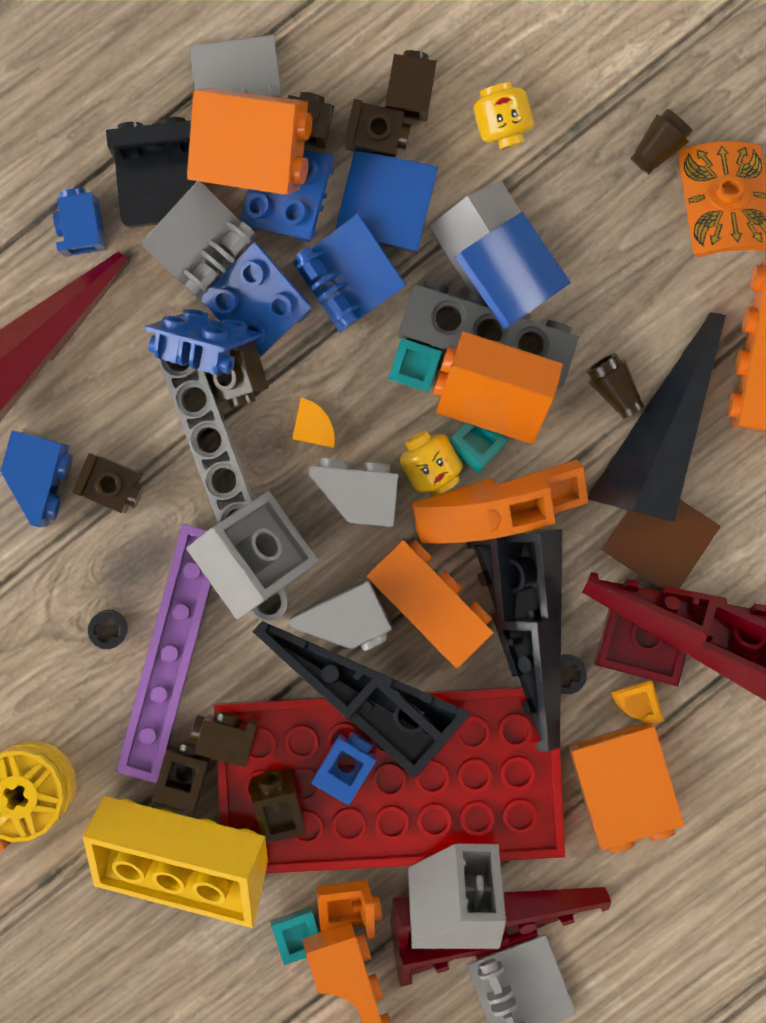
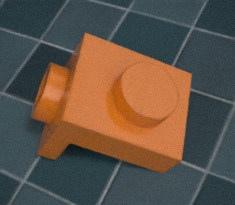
M367 880L316 886L320 932L351 922L352 927L363 926L366 940L375 939V922L382 921L379 896L371 895Z

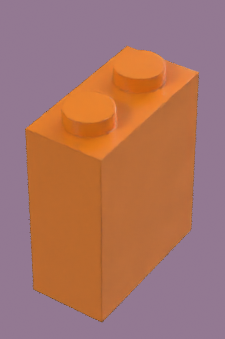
M210 87L193 90L187 180L285 195L300 190V184L303 185L305 183L308 173L307 158H303L304 142L309 139L312 130V115L307 113L308 101Z
M462 331L457 348L448 345L433 391V395L440 397L436 413L534 444L554 399L563 363Z
M643 722L567 745L594 836L601 851L609 849L610 853L623 852L634 847L633 841L650 837L652 841L663 840L675 835L674 829L685 826L654 725Z

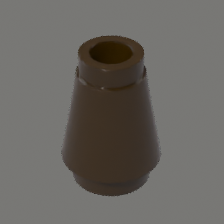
M666 109L661 116L656 114L630 159L641 170L650 175L654 169L658 168L689 143L686 138L693 130L678 115Z
M616 353L602 358L587 370L591 378L589 384L620 414L622 419L634 415L644 407L626 360H620Z

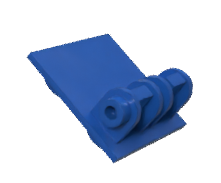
M304 150L303 158H307L308 173L305 183L303 185L300 184V190L285 195L247 189L239 220L246 223L250 228L294 236L295 240L310 243L312 237L317 235L315 227L319 211L324 209V206L321 205L322 200L327 198L325 189L329 175L334 172L332 168L334 156Z
M359 213L312 248L307 247L295 256L296 260L293 261L340 333L406 286V283Z
M254 242L209 288V291L200 298L220 322L225 319L238 320L246 323L248 330L261 333V337L255 339L260 357L294 324L303 321L311 313L310 309L312 308L309 302L257 242Z
M184 309L182 314L176 316H163L161 321L146 325L144 329L145 331L156 333V335L150 338L148 350L154 353L156 358L178 363L182 366H186L189 363V366L193 369L200 367L199 370L217 376L232 372L235 360L234 357L229 356L231 349L260 338L261 333L248 330L247 324L238 320L225 319L219 322L208 319L209 314L207 312L196 309Z

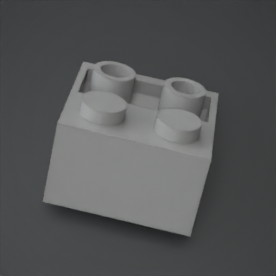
M320 458V467L310 466V477L349 523L393 527L398 474L390 473V465L364 462L363 471L347 469L348 462L345 460Z
M454 844L408 867L412 948L500 949L506 916L499 844Z

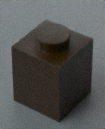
M406 50L403 55L394 54L385 107L404 111V118L427 122L437 61L430 60L428 54L415 50Z

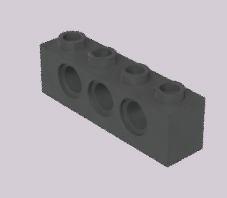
M424 281L423 286L414 284L398 338L416 342L446 353L448 345L457 348L462 331L478 336V326L484 322H492L499 327L501 332L498 343L519 349L518 342L522 336H535L541 344V352L538 356L563 363L557 388L560 389L564 386L579 340V336L570 334L572 327L553 320H547L546 325L529 321L531 314L528 313L504 329L482 297L465 294L463 300L448 295L449 288L435 282ZM444 309L454 310L460 317L459 327L453 331L442 330L436 322L437 314Z

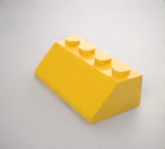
M103 796L82 836L95 887L238 925L254 927L268 864L265 836L249 829H235L219 825L205 818L195 819L179 815L166 808L155 809L126 798L116 799Z

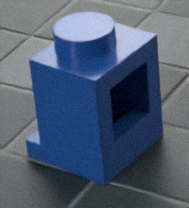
M72 188L61 191L60 197L57 198L59 211H53V221L57 236L64 237V241L56 242L57 251L67 257L107 250L99 200L92 192L86 193L84 188Z
M351 732L348 738L339 734L314 774L312 784L349 806L376 762L377 756L370 752L373 744L354 732ZM351 756L355 760V766L351 770L342 769L339 765L341 757Z

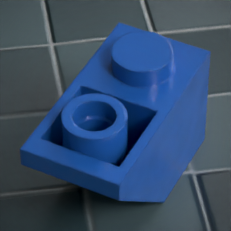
M12 430L0 472L30 525L48 527L49 520L55 521L60 510L61 496H57L60 480H66L71 469L73 456L68 454L70 445Z

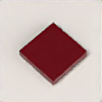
M608 608L594 664L678 687L687 654Z

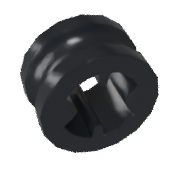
M106 609L98 612L91 619L88 625V636L95 646L101 649H112L123 642L128 626L125 618L119 612ZM107 618L115 620L116 623L113 627L119 626L120 629L119 635H112L109 641L101 639L99 636L102 632L97 633L96 625L103 624Z
M572 654L561 655V669L565 668L566 663H572L576 665L574 667L575 672L580 670L579 679H571L569 685L561 684V693L573 694L584 687L587 680V671L584 663L578 657Z

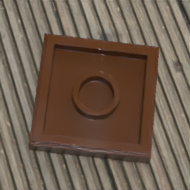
M680 499L675 522L627 510L601 550L660 590L664 586L680 589L721 526Z

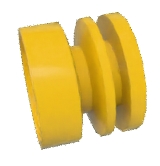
M39 740L21 741L0 752V839L9 842L31 841L46 833L71 807L77 790L75 770L68 757L54 745ZM19 785L25 788L23 796L26 799L22 802L15 799L18 793L15 788Z

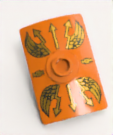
M719 141L680 149L678 151V158L694 255L696 257H703L715 253L742 250L766 252V168L761 146L748 142Z

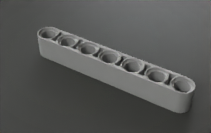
M159 359L160 367L218 523H220L236 509H241L252 502L254 497L221 407L216 402L208 372L199 370L200 367L193 369L190 366L184 371L177 372L171 367V362ZM194 389H201L206 394V405L199 412H190L185 404L187 394ZM208 429H216L220 433L222 440L218 450L212 453L205 452L200 446V437ZM222 469H230L236 476V486L229 493H222L215 486V476ZM284 586L277 591L281 598V607L277 612H265L258 605L251 610L252 614L265 622L276 621L282 617L290 604L287 587Z

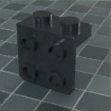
M168 117L162 119L160 124L144 126L140 122L131 121L120 123L117 129L106 130L107 147L115 159L120 219L124 226L133 228L158 225L197 182L187 180L191 120L186 121L183 117Z

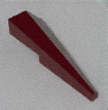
M116 252L0 329V422L49 360L53 361L131 262L122 253Z
M590 573L583 588V594L766 701V605L755 603L751 608L727 604V598L668 586H664L660 591L639 587V581L626 579L621 584L600 580L598 573Z
M606 887L503 892L506 923L500 949L412 948L409 897L393 898L390 925L400 987L413 984L412 975L433 967L438 974L449 970V961L475 956L479 959L538 936L537 928L559 920L563 927L574 923L573 915L579 912L599 908L602 912L609 910L611 899Z

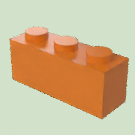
M402 539L366 574V577L457 669L494 633L487 625L492 618L476 601L468 606L457 595L463 588L445 570L438 575L427 564L433 557L416 540L408 545Z

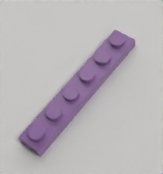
M182 524L117 765V773L157 783L164 756L170 743L212 586L186 548L208 530Z

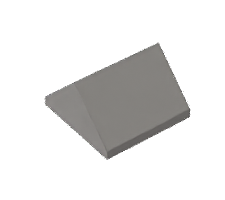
M502 181L466 196L429 225V228L468 291L476 296L481 294L455 256L521 213Z

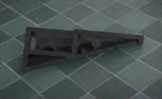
M711 312L707 315L698 332L684 349L669 375L666 376L616 454L613 455L607 464L606 469L594 487L589 491L588 500L675 522L726 315Z
M536 529L506 537L466 542L468 549H475L482 569V572L477 574L481 586H487L496 610L491 616L512 677H519L526 697V700L522 702L525 714H531L540 738V741L535 743L537 750L550 752L559 749L562 529Z
M261 621L252 631L344 717L351 719L414 778L421 774L471 715L460 707L264 621Z

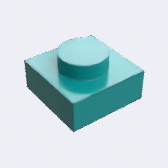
M401 338L388 380L429 393L442 351Z
M466 422L449 441L458 456L479 474L504 449L509 440L502 434Z
M311 907L270 920L283 964L287 965L307 958L302 938L319 933Z

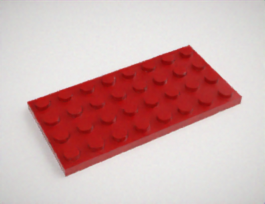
M522 686L426 691L425 693L460 707L471 715L416 778L409 774L351 719L344 717L324 697L214 704V716L218 710L230 712L241 716L240 723L247 725L251 717L260 719L250 759L246 767L217 760L220 825L235 829H249L262 835L252 804L250 779L270 770L280 771L291 768L294 774L295 788L306 825V834L266 843L268 864L265 874L412 866L454 844H499L500 861L564 858L565 838L560 748L550 752L537 750L535 743L540 741L532 715L525 714L522 702L526 700ZM354 732L373 744L370 752L377 757L375 764L348 806L313 785L312 779L338 735L342 734L348 738L350 733ZM343 756L339 760V765L344 770H351L355 766V760L351 756Z

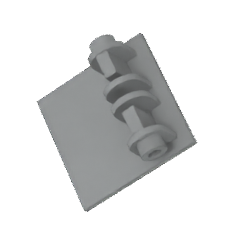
M274 35L189 46L195 90L210 87L282 98Z
M197 181L140 245L193 295L200 299L204 293L209 291L213 283L226 272V269L231 264L233 265L234 260L243 250L252 244L256 236L254 235L255 232L246 223L241 222L202 182Z
M546 934L466 964L488 1023H555L576 1015Z

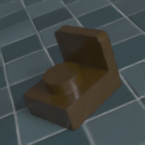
M292 769L270 770L259 776L252 777L250 779L252 804L261 834L265 836L266 843L306 834V825L297 796Z

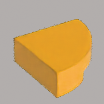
M300 399L292 440L335 448L333 425L321 407L310 400Z
M648 679L610 691L616 705L628 716L646 723L664 722L652 680Z

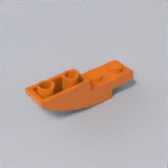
M576 459L498 485L492 478H488L413 502L411 505L418 540L421 543H463L511 536L556 524L554 514L587 504L588 496L584 467Z

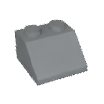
M267 491L213 526L186 548L236 620L319 562L270 491Z
M368 578L293 614L288 620L291 627L295 630L350 649L361 645L363 651L387 640L386 632L391 630V621L372 582Z

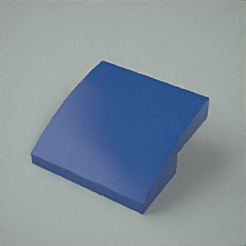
M354 151L335 230L359 213L379 244L417 253L438 167L390 156Z
M523 211L455 256L504 329L571 283Z

